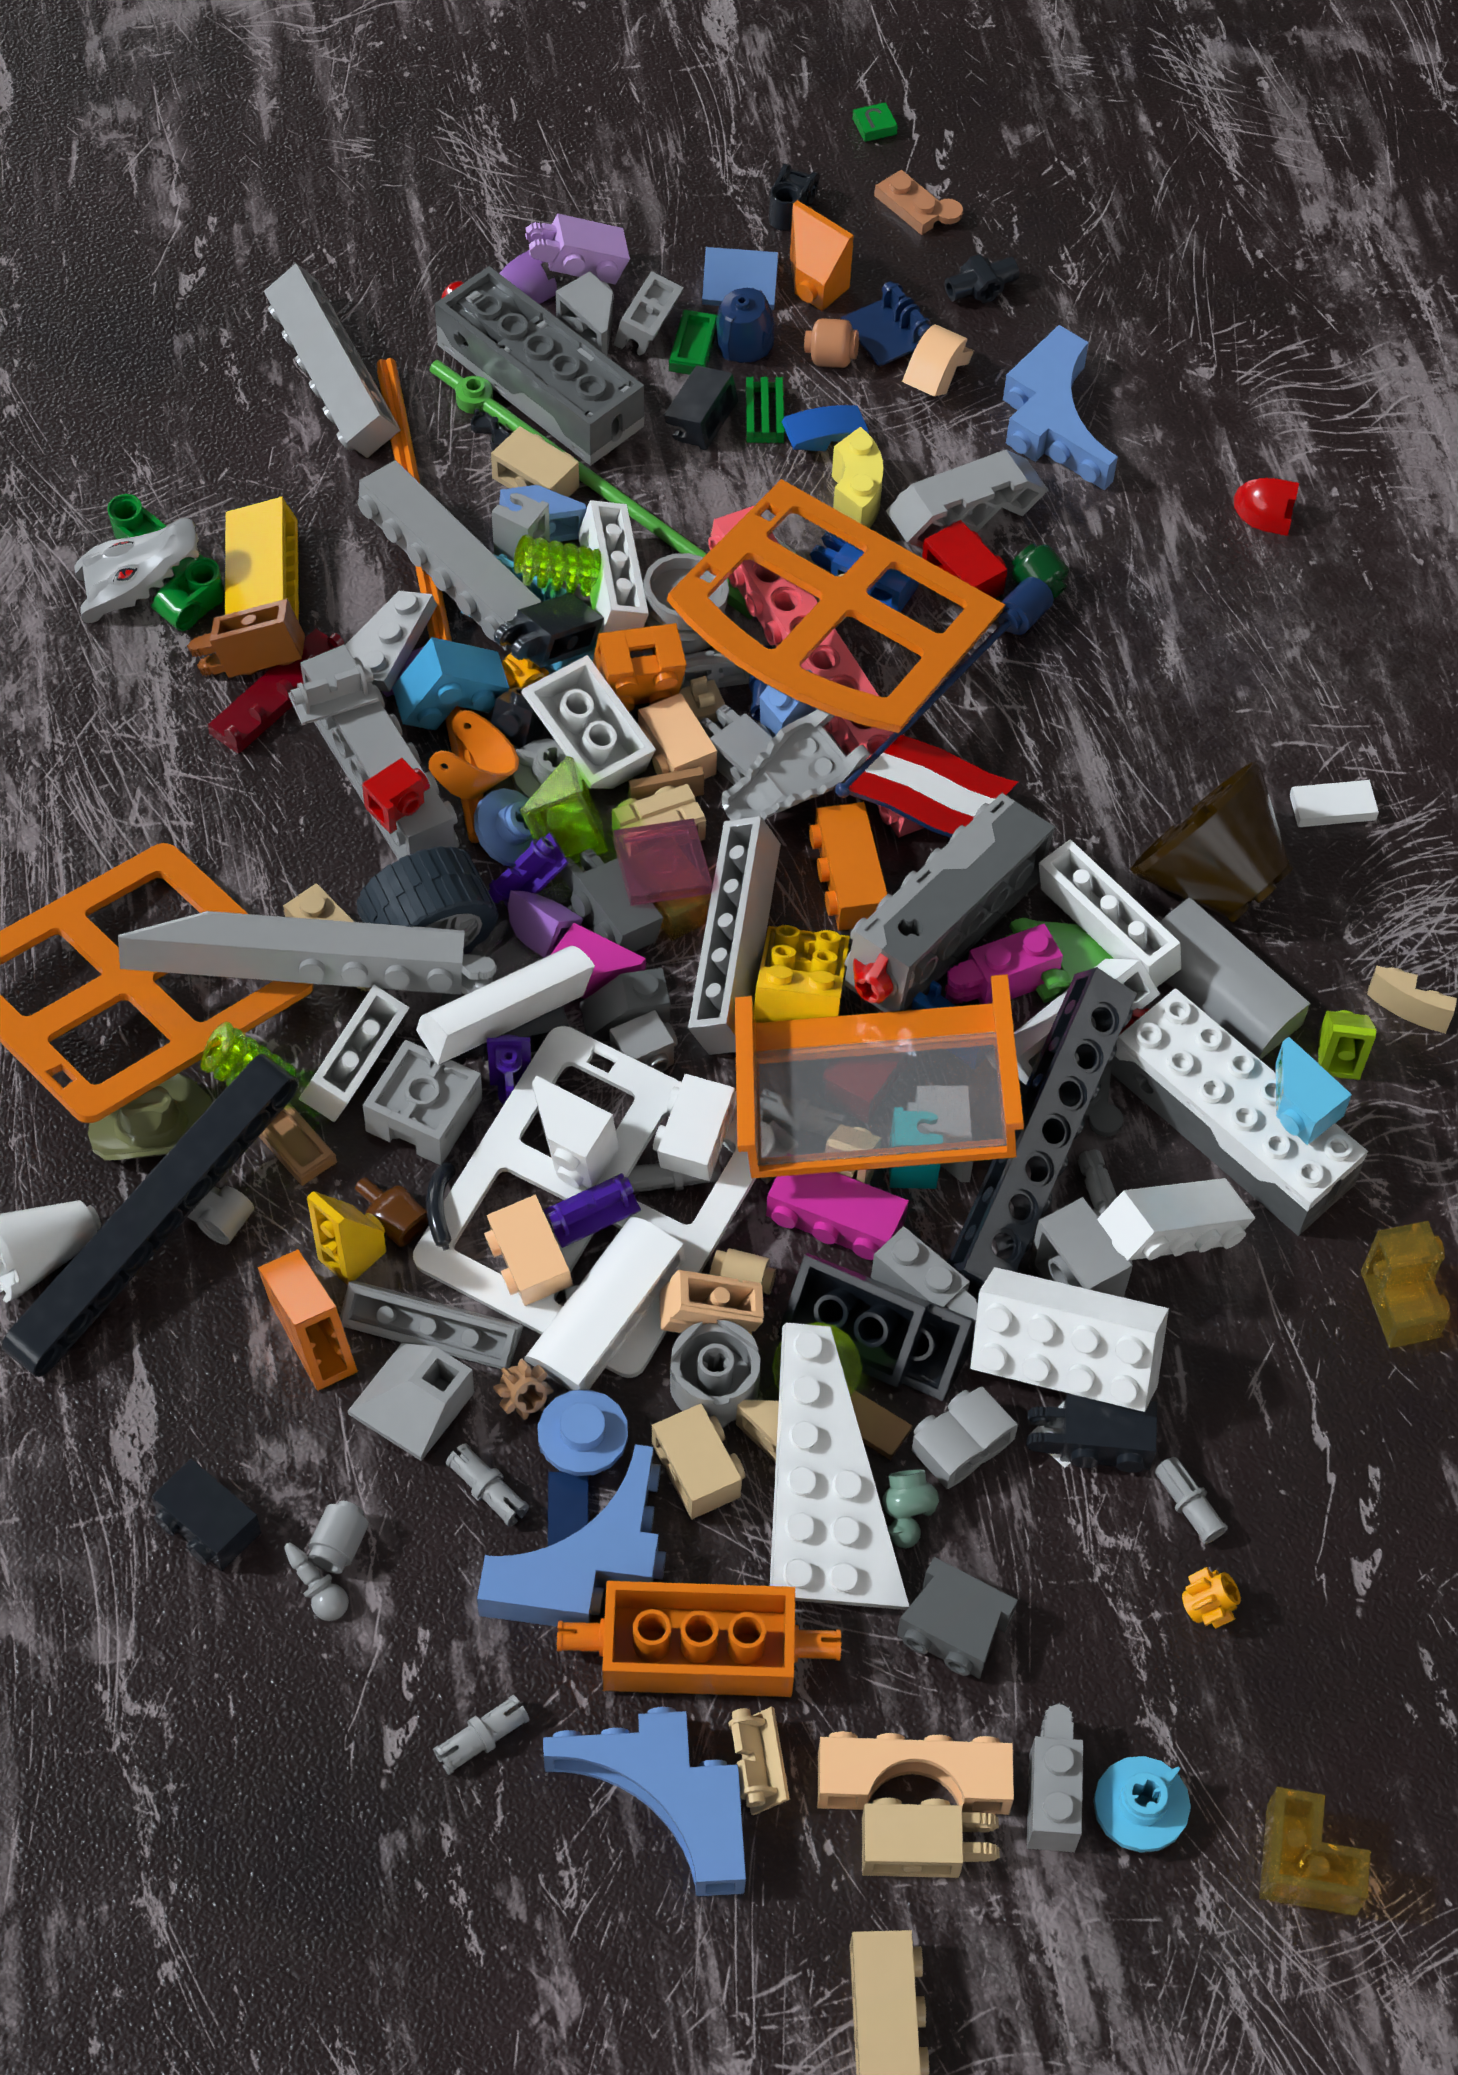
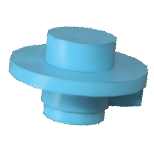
M1146 1756L1127 1757L1109 1766L1098 1781L1093 1800L1096 1819L1106 1836L1119 1846L1139 1853L1159 1851L1174 1843L1186 1828L1191 1809L1188 1789L1178 1775L1179 1766L1172 1769L1164 1762Z

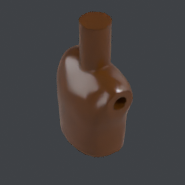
M367 1177L360 1179L356 1184L355 1190L371 1204L365 1214L371 1213L383 1225L385 1229L384 1234L399 1247H404L412 1242L429 1225L427 1210L417 1203L403 1186L397 1185L383 1192Z

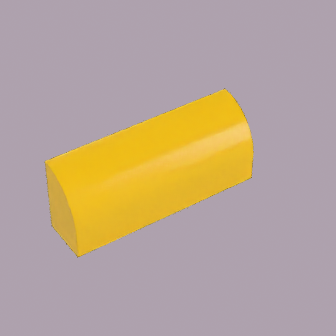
M283 497L227 511L225 531V615L288 599L299 622L298 519Z

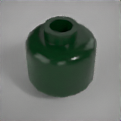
M1033 543L1022 550L1012 561L1014 566L1012 579L1017 585L1028 577L1038 578L1048 585L1054 599L1067 587L1063 581L1068 575L1069 568L1047 544L1037 546Z

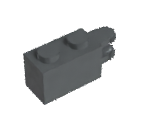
M587 849L579 854L580 863L584 871H586L584 873L575 864V861L567 858L569 863L560 871V874L573 892L571 903L574 911L580 917H584L594 933L632 952L657 941L663 916L618 858L604 864L593 849Z

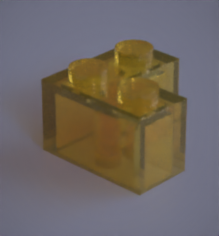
M1429 1221L1377 1231L1361 1270L1389 1348L1438 1339L1450 1318L1448 1301L1443 1294L1439 1295L1434 1282L1438 1269L1444 1261V1247L1440 1237L1434 1236Z
M1276 1787L1266 1810L1259 1899L1357 1915L1368 1899L1371 1850L1322 1842L1325 1795Z

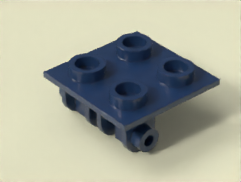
M892 281L883 285L882 300L841 317V319L849 320L853 329L859 331V343L879 367L914 352L922 336L932 326L930 319L924 318L920 313V308L917 304H914V300L903 293L902 286Z

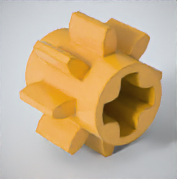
M510 653L502 661L509 689L514 686L525 688L549 675L545 667L540 668L528 658L518 660Z
M1206 1567L1188 1576L1191 1584L1186 1586V1591L1182 1593V1600L1188 1615L1196 1623L1204 1622L1206 1626L1213 1624L1216 1629L1235 1620L1232 1611L1237 1609L1236 1605L1240 1604L1241 1596L1235 1581L1228 1573L1222 1572L1219 1574L1217 1570L1211 1572Z

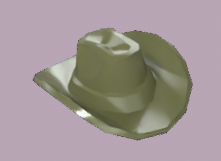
M178 1073L100 1121L89 1123L88 1137L93 1152L104 1160H125L167 1155L212 1105V1100L193 1079Z

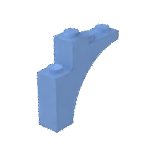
M1058 325L1006 374L1003 401L1017 410L1009 418L1006 444L1016 452L1027 456L1035 462L1043 454H1046L1055 462L1080 475L1084 480L1105 490L1114 480L1118 456L1100 444L1087 430L1076 411L1071 390L1075 379L1085 367L1089 342Z
M635 1445L632 1461L618 1491L608 1505L581 1530L560 1542L536 1551L508 1556L485 1555L477 1596L479 1616L558 1627V1620L563 1622L591 1623L592 1615H601L604 1589H606L607 1581L654 1582V1579L663 1580L666 1552L658 1551V1534L651 1533L654 1507L647 1506L649 1491L658 1492L661 1465L653 1464V1447Z
M655 1707L648 1710L645 1714H638L637 1733H629V1730L625 1728L605 1729L600 1735H582L578 1731L564 1730L554 1733L553 1737L543 1738L545 1772L581 1774L613 1784L635 1796L665 1823L684 1852L691 1869L696 1896L744 1894L746 1875L738 1765H727V1762L723 1760H706L699 1763L698 1767H690L686 1711L676 1712L672 1707Z

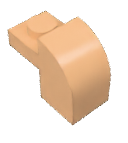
M934 324L925 332L915 348L902 382L932 396L947 394L957 366L968 365L974 350L965 347L967 338Z

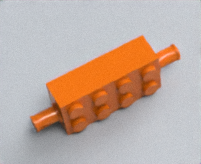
M607 1581L605 1618H601L600 1623L563 1622L558 1620L557 1652L592 1651L599 1652V1657H603V1691L792 1697L794 1663H798V1658L835 1659V1661H840L841 1630L799 1629V1625L795 1624V1587Z

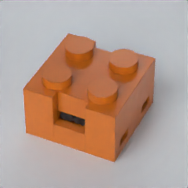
M677 623L598 634L593 663L628 712L632 711L635 705L646 703L651 705L679 694L687 664Z

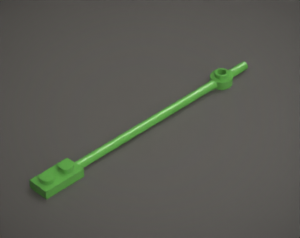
M435 360L431 364L430 372L455 390L456 403L462 411L475 414L474 411L478 408L481 412L485 411L491 417H497L499 422L512 432L521 426L530 433L541 436L547 443L558 450L565 452L493 400L492 385L487 379L480 376L463 378L439 360ZM579 462V480L611 503L627 504L629 517L679 553H690L701 557L707 555V553ZM727 578L729 586L727 603L751 620L755 616L748 612L744 597L737 587L734 588Z

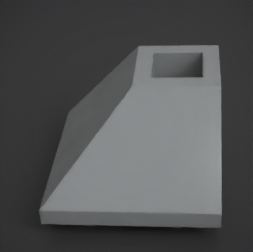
M401 1343L349 1408L348 1415L422 1461L475 1393L473 1371L436 1346Z

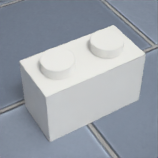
M684 1074L680 1088L674 1086L670 1093L667 1111L671 1113L667 1125H660L654 1138L653 1150L658 1153L661 1168L710 1181L737 1105L735 1087Z

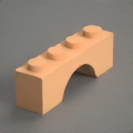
M834 1732L829 1737H820L817 1808L864 1810V1804L869 1803L874 1792L883 1783L897 1776L915 1774L929 1777L942 1784L952 1794L957 1805H962V1812L1009 1815L1014 1800L1013 1743H1001L1000 1739L990 1736L977 1737L972 1742L953 1741L952 1737L946 1735H930L925 1737L924 1740H905L903 1735L896 1733L880 1734L877 1736V1739L858 1738L852 1732Z

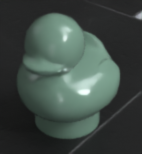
M921 1469L889 1474L890 1488L882 1498L884 1511L890 1517H894L892 1524L887 1527L891 1541L900 1548L913 1547L920 1539L921 1530L919 1524L912 1516L920 1514L930 1516L935 1512L939 1503V1494L936 1488L926 1482L925 1470Z

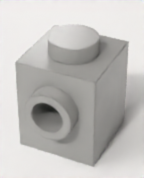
M655 1010L610 1029L611 1048L662 1073L674 1064V1046L678 1045L676 1034L670 1023L666 1022L663 1024Z

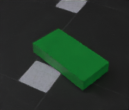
M683 309L669 359L670 372L690 375L696 365L707 368L717 332V315Z

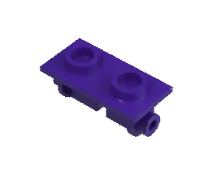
M551 832L540 840L534 839L530 843L531 846L515 861L516 866L513 869L508 868L497 880H492L489 883L490 889L488 892L493 902L498 904L503 900L508 908L511 890L538 894L569 863Z
M503 1035L499 1038H487L490 1085H498V1098L503 1105L531 1062L530 1037Z
M621 1173L544 1209L543 1212L561 1248L640 1212L641 1208L633 1195L634 1190L629 1179Z

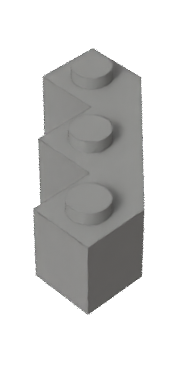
M1003 450L911 484L897 496L886 512L905 541L923 549L924 539L959 520L971 531L978 532L1001 508L1024 516L1048 491V488L1026 458L1009 450Z

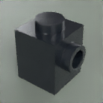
M514 686L496 698L491 723L512 744L523 747L542 736L544 724L522 695L523 688Z

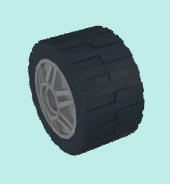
M451 846L422 849L389 864L369 880V883L360 892L356 903L358 914L363 923L465 930L464 954L472 952L473 949H476L479 944L488 938L498 919L497 908L471 857L463 849Z

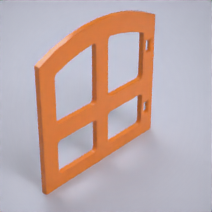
M782 479L668 593L667 601L675 611L709 645L765 684L829 714L895 733H900L999 617L1005 607V604ZM766 510L776 515L771 521L760 516ZM795 513L859 548L864 554L843 576H834L772 541L768 536L789 514ZM745 560H752L820 599L814 608L775 649L764 647L748 635L709 599L710 595ZM895 569L962 606L964 610L944 633H935L868 595L867 592L887 570ZM706 571L716 576L710 583L700 578ZM845 617L855 618L921 656L920 661L888 697L876 696L830 681L802 669L801 665Z

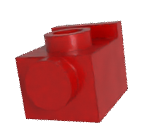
M400 758L362 783L365 808L391 834L397 830L396 821L404 816L412 815L425 803L424 792L430 789L429 781L419 768L413 769L403 758Z

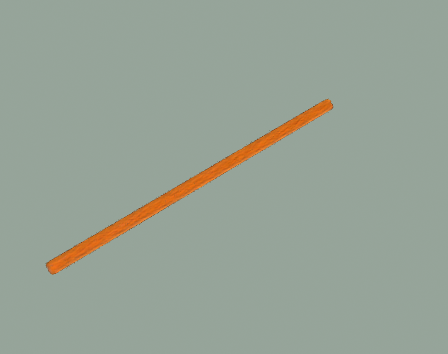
M392 358L380 359L376 365L381 394L401 429L390 439L394 460L420 483L397 364ZM415 566L420 593L432 594L437 603V607L427 623L429 639L433 637L452 641L442 591L436 587L432 578L421 567ZM456 706L445 719L451 751L461 759L476 766L471 753L452 728L454 716L458 712L466 710V708ZM465 723L467 728H469V723ZM483 794L474 800L461 799L468 838L472 843L479 842L474 830V813L478 802L483 799Z

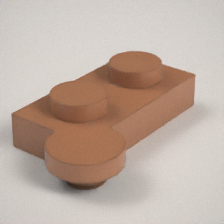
M903 170L896 172L875 185L874 196L921 235L933 229L936 221L944 224H954L962 218L963 207L958 201L954 199L939 201Z

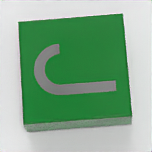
M886 102L853 109L852 119L864 142L897 135L898 125Z

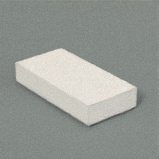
M1370 780L1295 786L1290 791V799L1298 827L1373 821L1377 819L1379 813Z

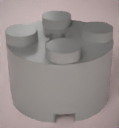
M717 1320V1324L709 1323L704 1325L703 1322H699L685 1329L673 1345L670 1362V1393L677 1406L684 1411L702 1403L709 1417L715 1415L722 1427L736 1420L737 1405L743 1400H756L759 1392L761 1359L755 1339L746 1329L727 1320Z

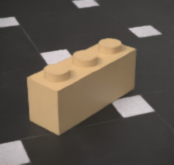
M912 1930L852 1932L850 1964L856 2075H929L928 2047H919L918 2028L926 2027L925 1997L916 1996L915 1977L923 1976L921 1946H913Z

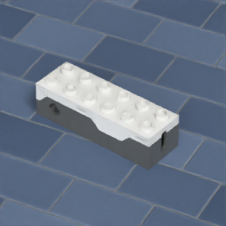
M1176 988L1151 1009L1137 1008L1133 1010L1130 1021L1121 1029L1116 1042L1117 1051L1111 1062V1074L1297 1236L1305 1231L1355 1185L1368 1151L1337 1124H1333L1308 1145L1298 1136L1287 1132L1282 1126L1280 1119L1276 1117V1073Z

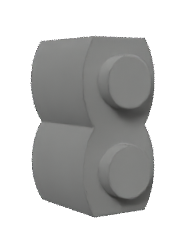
M979 1387L972 1392L968 1390L960 1392L949 1403V1411L938 1417L934 1415L926 1417L914 1430L915 1436L911 1451L946 1489L961 1482L982 1463L996 1456L1015 1439L1018 1424L983 1387Z

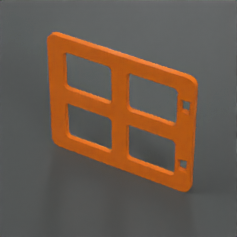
M161 843L150 847L0 931V965L51 936L60 935L101 973L99 977L31 1016L21 1015L0 994V1043L77 1120L84 1123L100 1121L308 996L314 988V984L272 981L207 1021L197 1022L155 983L157 979L168 973L120 969L119 947L90 921L87 916L155 878L164 879L199 913L213 911L248 914L177 847L168 843ZM124 1000L129 1001L170 1042L106 1081L97 1085L91 1084L50 1042L114 1004ZM60 1071H63L72 1080L64 1088L52 1077Z

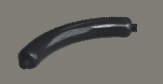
M450 1162L443 1163L435 1170L430 1179L426 1195V1210L430 1231L435 1245L442 1247L443 1251L450 1249L448 1244L452 1240L444 1214L445 1188L456 1173L455 1166Z

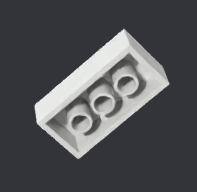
M994 1267L979 1291L970 1369L1145 1412L1158 1386L1169 1308Z

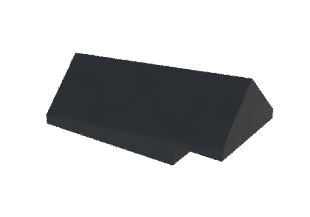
M807 1253L804 1255L777 1334L782 1337V1327L785 1323L831 1327L842 1364L896 1388L903 1383L944 1401L972 1351L974 1319Z

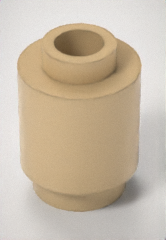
M729 1248L727 1252L716 1251L709 1275L738 1279L739 1282L743 1280L758 1282L762 1285L763 1293L770 1295L775 1281L776 1269L769 1267L770 1258Z

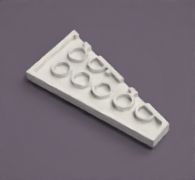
M785 1323L782 1327L770 1586L795 1587V1601L906 1610L910 1607L831 1327Z

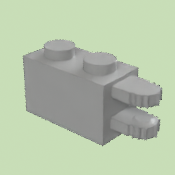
M724 704L715 712L717 719L725 728L721 730L712 720L706 717L699 722L717 750L716 769L734 785L741 778L745 777L750 765L760 753L767 749L772 737L763 724L756 723L746 713L740 717L734 710H731L730 707Z
M903 1226L874 1254L871 1278L973 1318L974 1337L978 1303L976 1302L977 1299L968 1293L970 1281Z
M1060 1703L1049 1706L1048 1710H1046L1045 1720L1042 1721L1040 1737L1035 1736L1029 1754L1027 1849L1075 1852L1082 1835L1083 1740L1073 1739V1712L1069 1710L1070 1707L1067 1708Z

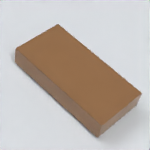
M290 1103L284 1107L259 1136L301 1186L337 1163L336 1155Z

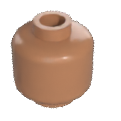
M821 318L814 323L812 331H806L804 351L805 353H811L812 361L816 366L845 368L850 364L851 359H857L859 331L853 329L849 320Z

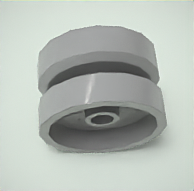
M690 553L671 554L658 559L647 569L643 580L649 612L644 627L677 623L684 654L696 653L711 646L682 619L667 601L668 593L704 558ZM706 571L700 578L710 583L716 576ZM727 579L709 597L724 614L729 595Z

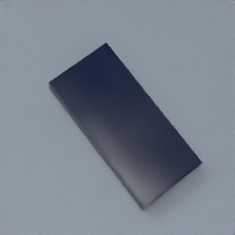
M548 1472V1546H551L566 1539L588 1524V1475L574 1476L565 1472Z

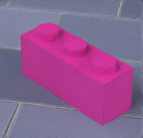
M837 1172L778 1176L767 1195L766 1216L772 1218L775 1223L782 1227L798 1228L812 1234L823 1243H836L853 1250L861 1258L873 1260L874 1254L903 1227L906 1221L909 1200Z

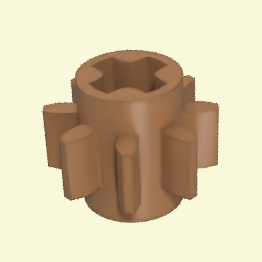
M520 1359L518 1366H513L509 1369L503 1367L501 1369L503 1375L500 1384L493 1386V1389L500 1397H503L499 1405L507 1414L516 1409L517 1413L525 1420L528 1418L529 1413L545 1409L544 1404L547 1395L553 1393V1389L544 1381L548 1374L540 1365L535 1366L531 1370L530 1366L523 1359Z

